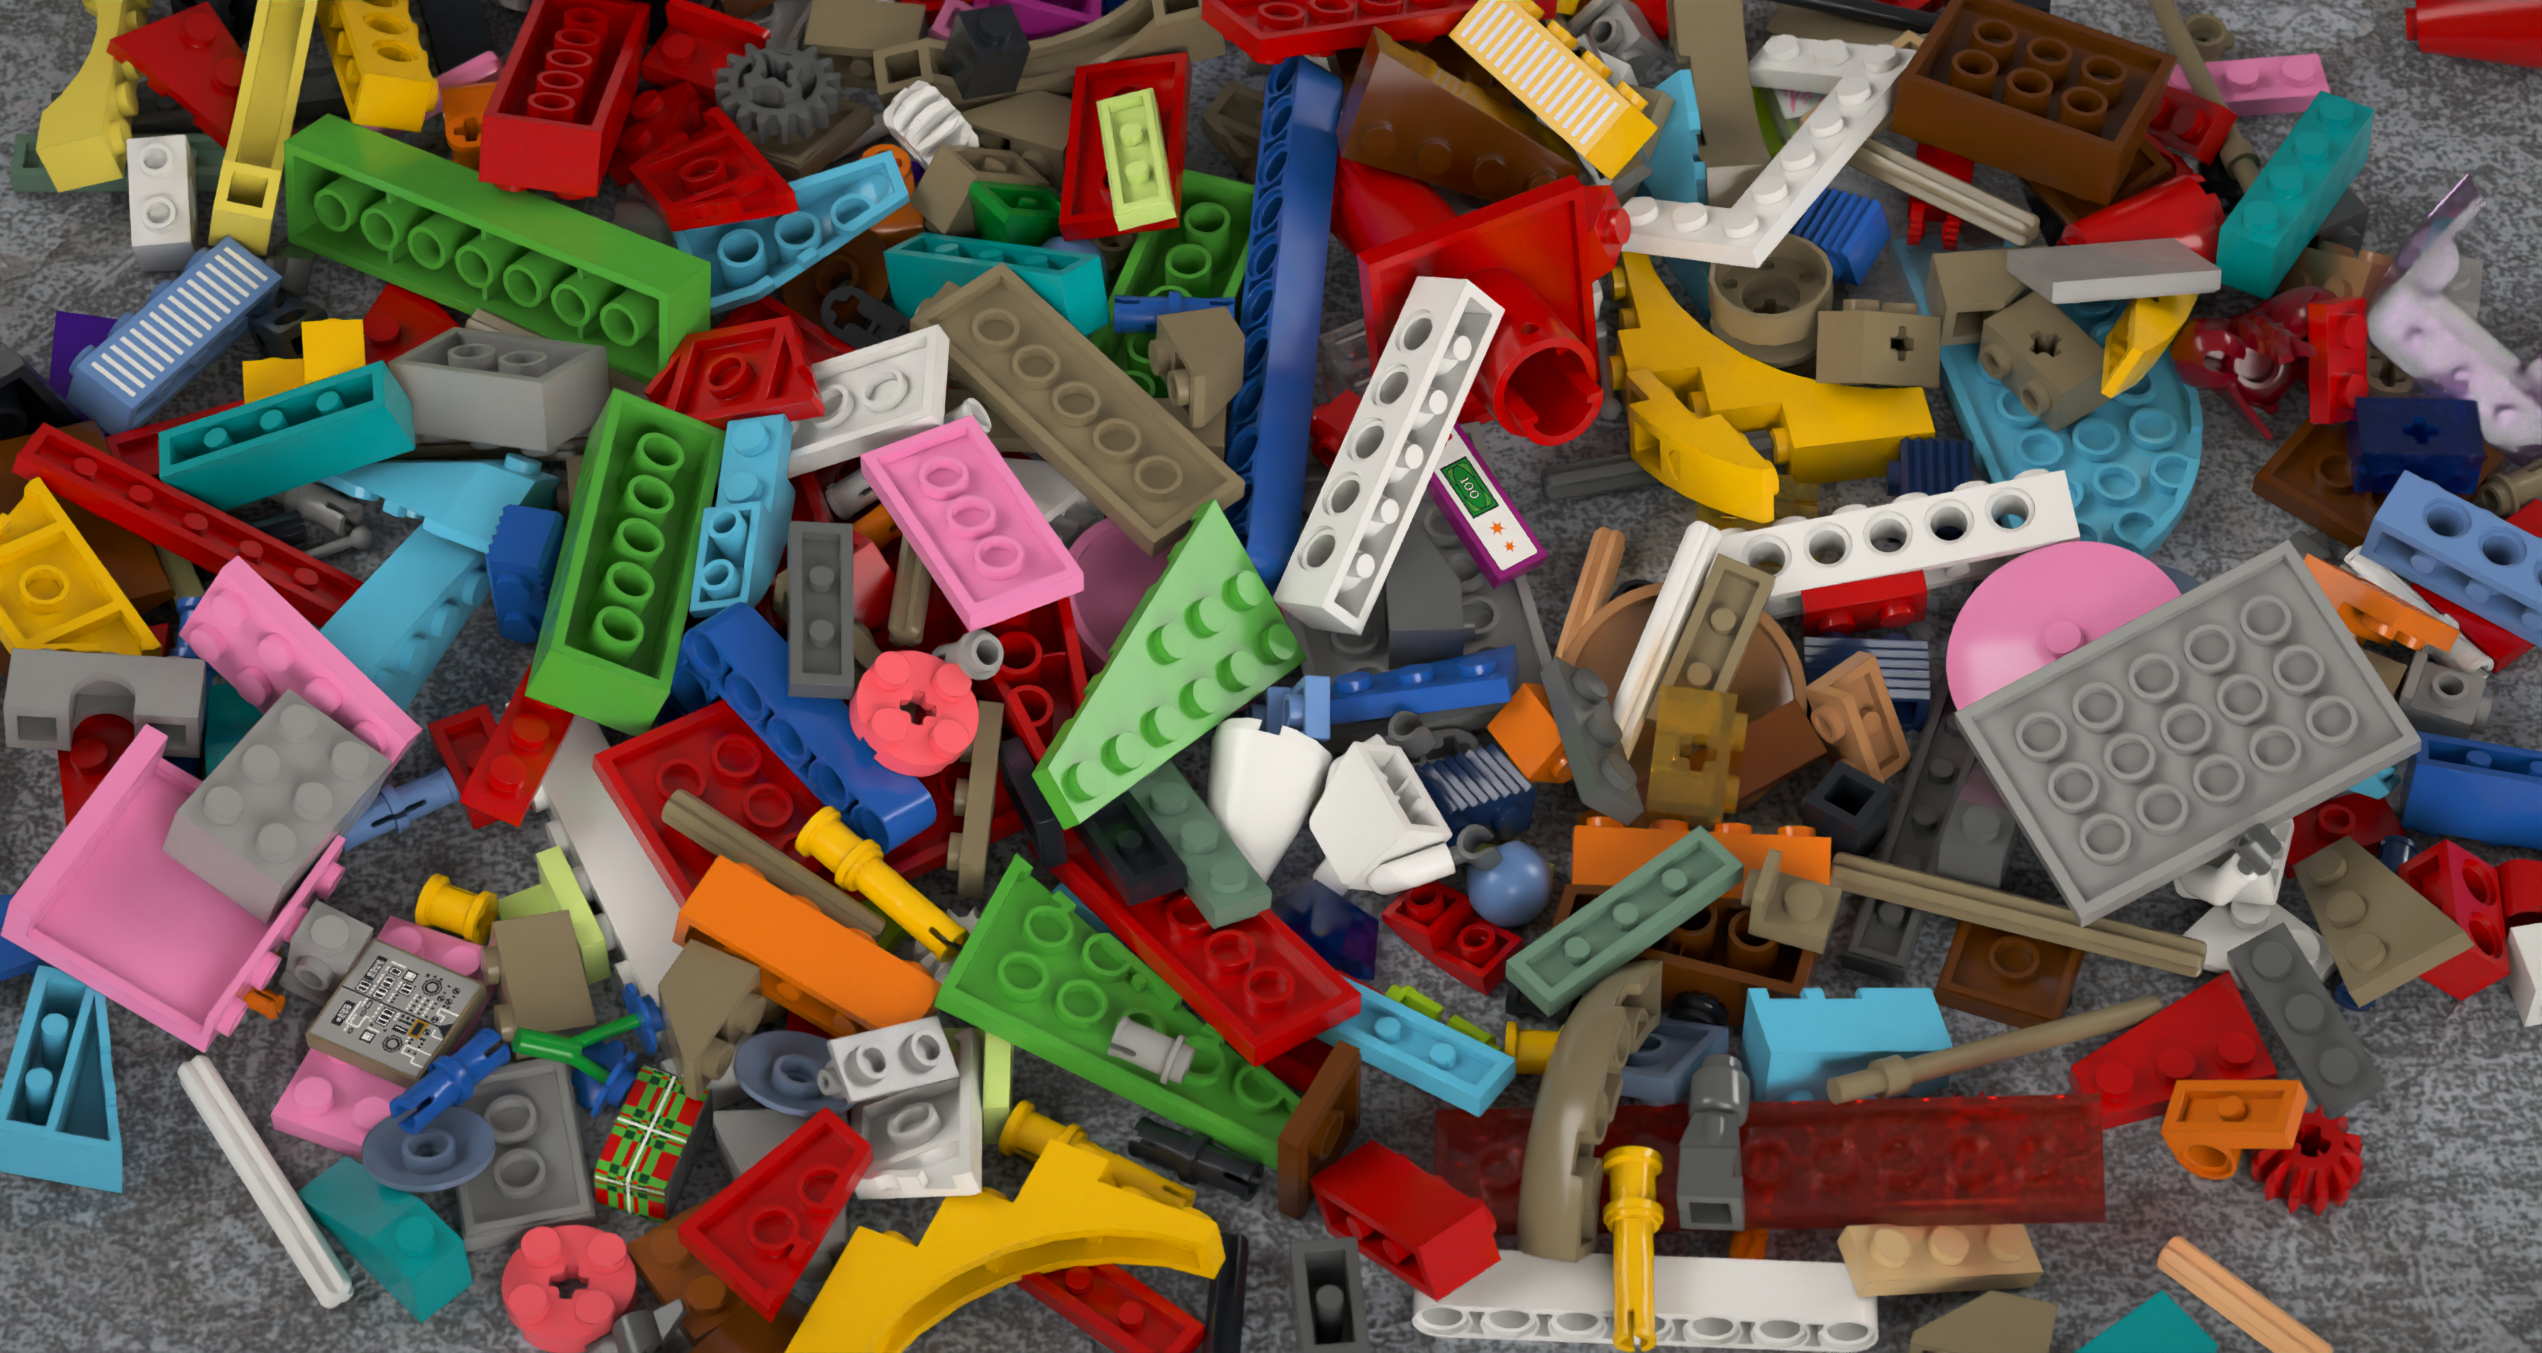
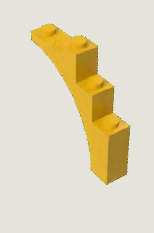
M1620 251L1617 265H1615L1612 271L1608 272L1611 298L1613 301L1621 300L1623 309L1619 311L1620 330H1618L1616 355L1607 356V373L1612 391L1620 390L1626 413L1625 373L1648 368L1665 386H1669L1675 393L1676 398L1685 407L1688 406L1690 412L1696 413L1699 419L1721 414L1738 433L1759 430L1769 431L1774 445L1772 450L1774 463L1784 465L1789 487L1886 476L1887 461L1898 460L1900 441L1908 436L1914 440L1920 437L1924 441L1931 437L1935 439L1936 432L1923 387L1873 389L1816 383V380L1783 372L1740 353L1705 330L1675 301L1655 272L1648 254Z
M1049 1139L1014 1203L1001 1192L989 1187H982V1192L974 1195L946 1196L918 1246L898 1232L886 1230L881 1234L858 1226L785 1353H902L919 1335L962 1305L1009 1283L1022 1280L1021 1275L1034 1272L1044 1274L1073 1266L1116 1263L1167 1267L1215 1279L1226 1259L1218 1224L1208 1215L1195 1208L1182 1207L1179 1210L1154 1201L1148 1194L1132 1186L1117 1188L1110 1161L1101 1152L1085 1144L1070 1146Z

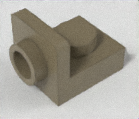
M1769 848L1762 870L1751 867L1742 894L1741 905L1751 908L1748 934L1824 954L1841 904L1843 889L1780 872L1782 851Z

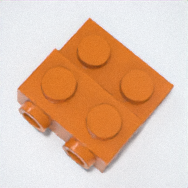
M2307 553L2303 560L2361 648L2367 639L2388 648L2393 640H2396L2415 651L2422 652L2427 643L2449 653L2460 633V630L2365 578Z

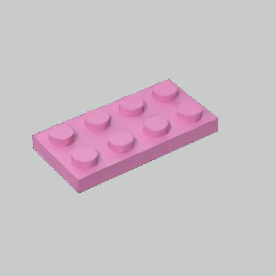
M973 415L860 455L861 473L969 632L977 631L1084 591V572Z
M238 555L222 567L178 634L191 646L199 658L205 659L237 690L246 702L252 704L263 715L288 688L392 761L385 780L422 731V728Z
M393 916L388 918L377 937L381 941L485 984L480 965V948L483 946ZM496 985L486 986L487 999L447 1056L450 1057L465 1044L494 994ZM310 1048L272 1111L271 1119L275 1130L362 1159L361 1150L366 1135L376 1124L391 1115L389 1104L392 1099L403 1094L408 1089Z

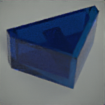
M1316 879L1271 902V911L1336 971L1341 970L1356 979L1375 980L1379 920Z

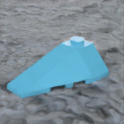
M1678 70L1654 88L1662 90L1672 97L1675 102L1649 161L1654 173L1640 182L1634 197L1648 196L1657 200L1681 203L1696 202L1707 206L1705 161L1698 162L1696 134H1700L1701 126L1691 70ZM1663 256L1705 320L1710 319L1708 279L1711 262Z
M886 151L789 182V186L794 190L799 211L794 213L684 231H671L675 249L711 262L710 316L762 299L910 202L908 191L892 151Z
M507 453L505 459L381 460L319 480V482L363 500L379 501L382 497L385 499L382 511L395 517L407 516L424 520L423 530L487 554L489 553L488 545L493 543L492 535L496 534L495 526L500 524L499 517L503 515L502 508L513 504L552 511L557 493L556 487L559 485L561 478L540 471L542 462L521 454Z

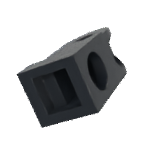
M288 297L279 304L276 310L265 314L253 315L248 318L247 323L251 336L265 359L272 357L301 359L303 358L301 322L322 321L329 319L326 310L295 297Z

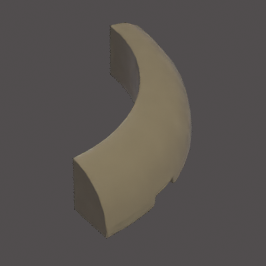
M1666 0L1670 50L1674 53L1676 63L1683 64V70H1691L1701 126L1700 134H1696L1698 162L1705 161L1707 206L1731 209L1772 161L1761 134L1754 104L1746 49L1742 0Z
M1662 960L1627 962L1588 989L1566 1020L1555 1042L1536 1100L1524 1160L1516 1249L1524 1254L1538 1258L1576 1263L1596 1251L1599 1202L1604 1170L1602 1166L1603 1160L1601 1158H1593L1594 1147L1603 1142L1607 1126L1614 1120L1623 1088L1621 1069L1626 1064L1628 1054L1636 1053L1646 1037L1655 1028L1660 1026Z

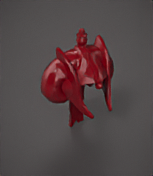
M2299 286L2284 291L2278 296L2238 315L2227 318H2194L2182 325L2172 340L2169 348L2170 365L2181 382L2203 390L2212 389L2218 397L2251 425L2265 440L2271 441L2273 439L2272 434L2250 406L2263 409L2269 415L2275 414L2277 409H2279L2277 402L2298 380L2305 384L2309 396V357L2317 355L2315 346L2309 344L2308 303L2338 298V296L2332 291L2321 287ZM2311 423L2314 427L2320 425L2319 423Z

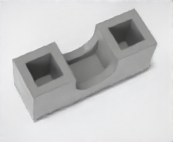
M12 648L3 705L6 747L71 751L74 731L83 720L97 714H115L133 724L134 739L145 724L167 735L168 739L163 756L200 758L207 701L205 659H190L179 656L121 655L113 652L87 653L56 651L52 649Z

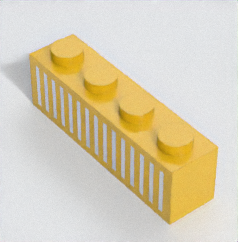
M1479 0L1448 36L1587 161L1612 181L1658 129L1654 123L1641 113L1648 102L1623 80L1615 88L1608 84L1606 81L1614 72L1588 49L1580 58L1575 55L1572 50L1579 42L1555 20H1552L1546 28L1541 25L1538 20L1545 12L1532 0Z

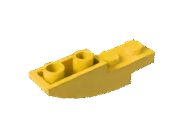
M1648 368L1625 373L1630 454L1634 461L1664 485L1703 505L1736 517L1760 523L1774 521V495H1777L1779 492V479L1776 469L1770 460H1765L1749 444L1747 437L1743 433H1738L1721 414L1699 419L1698 415L1690 412L1676 398L1673 390L1669 386H1665Z

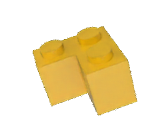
M329 318L322 321L301 322L303 358L282 359L272 357L257 361H242L244 405L366 366L363 319L341 320Z

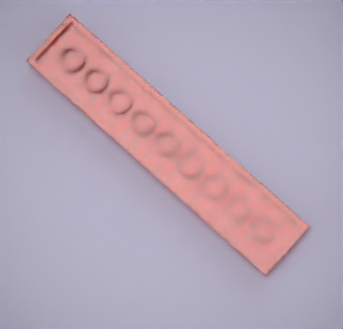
M2101 1094L1858 1099L1840 1104H1834L1831 1100L1749 1102L1746 1123L1739 1128L1746 1207L1744 1230L1846 1228V1226L1875 1224L1910 1227L2106 1222ZM1670 1104L1667 1106L1617 1105L1614 1120L1608 1124L1603 1142L1594 1147L1593 1158H1601L1603 1160V1156L1608 1151L1624 1146H1642L1659 1152L1663 1157L1662 1172L1656 1177V1202L1663 1207V1223L1657 1232L1724 1231L1680 1229L1677 1203L1680 1160L1679 1144L1691 1120L1688 1114L1689 1104ZM1534 1108L1486 1109L1480 1117L1463 1109L1436 1110L1433 1176L1440 1175L1454 1189L1469 1198L1477 1197L1483 1201L1491 1211L1496 1222L1497 1229L1492 1233L1493 1235H1517L1523 1167ZM1604 1171L1597 1233H1611L1603 1222V1209L1610 1202V1177Z

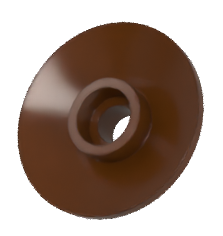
M867 229L781 286V293L785 305L829 332L821 319V307L824 298L843 281L851 280L848 286L861 289L884 303L890 292L884 251L888 250V247L876 233ZM853 296L848 303L838 300L834 305L833 310L840 316L837 326L843 330L849 323L860 325L869 319L857 310L860 303L857 297Z

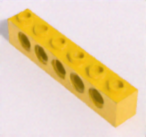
M319 0L316 16L352 124L421 133L426 112H433L436 107L438 80L431 76L428 68V53L426 50H422L420 46L418 25L411 21L408 12V0Z

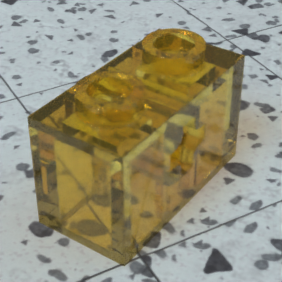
M1668 685L1661 686L1645 820H1679L1687 822L1690 826L1699 827L1701 825L1705 828L1714 829L1715 824L1722 823L1723 812L1736 814L1740 776L1728 774L1731 750L1744 751L1748 714L1736 712L1738 694ZM1693 744L1704 745L1706 757L1715 759V761H1705L1702 772L1690 771L1689 759L1680 757V755H1690Z

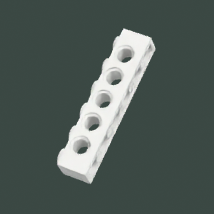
M1417 276L1273 596L1274 602L1312 629L1361 635L1505 312L1502 306L1468 279Z
M2031 469L2018 474L2013 480L1988 484L1985 481H1970L1957 486L1952 492L1932 496L1921 492H1914L1896 498L1891 504L1868 508L1862 504H1852L1835 510L1832 515L1809 520L1802 516H1790L1776 521L1768 528L1747 531L1743 528L1721 530L1722 539L1706 575V580L1718 553L1751 567H1755L1765 561H1773L1780 564L1783 568L1774 574L1776 576L1775 586L1764 609L1775 620L1800 615L1801 590L1923 570L1927 590L1986 579L2004 564L2031 550L2062 542L2080 541V533L2065 470L2049 473L2046 469ZM2006 514H2014L2024 519L2025 522L2017 528L2007 529L1999 526L1995 520ZM1945 526H1955L1964 532L1960 538L1951 541L1942 540L1934 533ZM1883 538H1895L1904 544L1899 550L1894 552H1882L1874 547V544ZM1827 549L1836 550L1843 555L1839 561L1833 564H1821L1813 559L1818 552Z

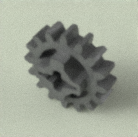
M769 38L766 41V48L760 50L751 43L745 45L744 57L729 54L727 56V68H718L716 72V106H719L729 119L736 123V126L744 135L749 134L751 131L758 132V143L764 144L770 135H778L782 144H788L790 134L796 132L804 139L811 138V125L826 129L829 126L828 114H837L839 111V73L833 72V60L831 58L819 60L818 48L814 45L802 52L798 50L797 40L791 39L786 47H777L775 40Z

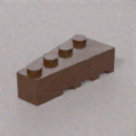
M1373 26L1335 130L1341 158L1494 202L1502 201L1572 174L1577 179L1579 178L1582 168L1575 149L1554 130L1512 106L1509 108L1487 96L1482 88L1466 79L1464 82L1437 67L1436 62L1416 50L1413 53L1394 42L1389 34Z
M1566 884L1551 929L1613 886ZM1717 898L1628 962L1642 960L1663 961L1661 1008L1672 1010L1673 999L1676 998L1678 993L1682 995L1684 991H1688L1690 994H1692V991H1698V994L1702 996L1704 992L1709 994V999L1716 997L1719 999L1718 1003L1723 1002L1726 1005L1725 1009L1729 1011L1727 1024L1743 1028L1748 988H1767L1770 999H1801L1800 993L1802 989L1813 987L1822 954L1748 934L1751 908L1741 905V899Z

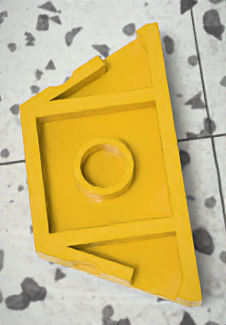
M40 477L32 479L24 487L23 499L9 515L5 513L0 515V641L10 655L12 648L87 653L113 652L121 655L161 657V644Z

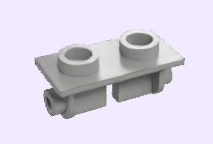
M937 1015L829 1040L826 1044L832 1060L827 1063L825 1069L819 1071L817 1082L820 1091L824 1095H832L835 1099L846 1098L848 1104L957 1079L960 1075Z

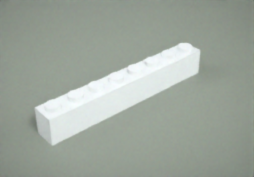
M577 715L532 802V807L536 813L546 810L551 820L545 823L552 848L560 845L564 855L569 857L573 866L571 870L587 903H591L596 913L594 917L605 938L607 952L613 950L619 963L613 965L621 992L625 989L626 984L632 982L638 995L642 997L650 994L656 1006L660 1007L658 984L684 949L672 942L681 909L592 769L594 754L610 748L599 724ZM663 1030L657 1032L658 1044L655 1046H660L666 1060L660 1062L661 1069L678 1076ZM744 1032L733 1048L732 1060L723 1077L718 1081L712 1079L707 1087L712 1089L713 1111L751 1097L736 1080L733 1064L738 1048L747 1039L753 1037L752 1033Z

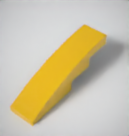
M2198 294L2132 298L2105 339L2101 384L2102 394L2113 398L2136 385L2149 372L2187 320L2198 298Z

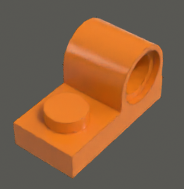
M2177 1080L2160 1133L2184 1169L2204 1179H2227L2235 1174L2243 1149H2293L2308 1095L2300 1080Z

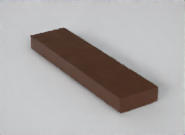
M1795 698L1637 784L1636 787L1644 811L1625 828L1650 829V822L1654 820H1679L1687 822L1688 831H1692L1826 758L1828 751ZM1591 809L1576 817V825L1586 826L1587 818L1608 816Z

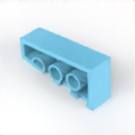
M423 523L319 630L327 640L404 712L473 611L484 602L490 588L489 577L486 572V553L422 529Z

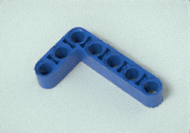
M744 602L734 603L690 628L685 633L678 653L670 694L656 716L658 727L724 699L825 807L834 806L842 814L841 822L864 841L873 839L880 845L884 855L898 848L935 823L937 815L935 803L925 786L916 777L891 771L873 758L877 752L868 745L864 736L859 742L852 730L849 707L841 699L788 696V643L749 604Z

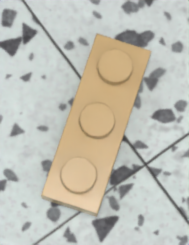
M2021 1217L1846 1226L1836 1241L1858 1297L2033 1287L2043 1274V1269Z

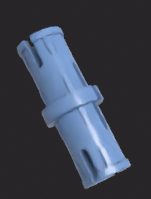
M440 765L435 770L395 788L391 784L382 786L375 802L343 837L346 841L342 851L347 853L352 848L392 830H395L396 834L403 833L410 829V822L451 803L459 802L457 788L448 770L443 765Z

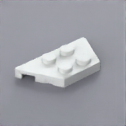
M973 1027L964 1029L953 1036L960 1048L952 1054L960 1075L957 1079L860 1101L851 1108V1128L872 1145L873 1153L872 1163L854 1190L859 1200L966 1196L982 1192L983 1046Z

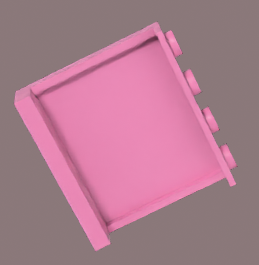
M145 724L10 900L1 936L205 1053L219 1033L229 1037L234 1032L248 1008V1003L243 1001L252 986L260 991L267 986L281 961V957L276 955V953L285 941L290 944L291 937L308 913V908L318 896L327 901L336 889L345 872V867L338 864V860L346 839L340 835L335 837L296 892L267 924L263 923L162 851L176 811L203 781L163 759L162 756L168 736Z

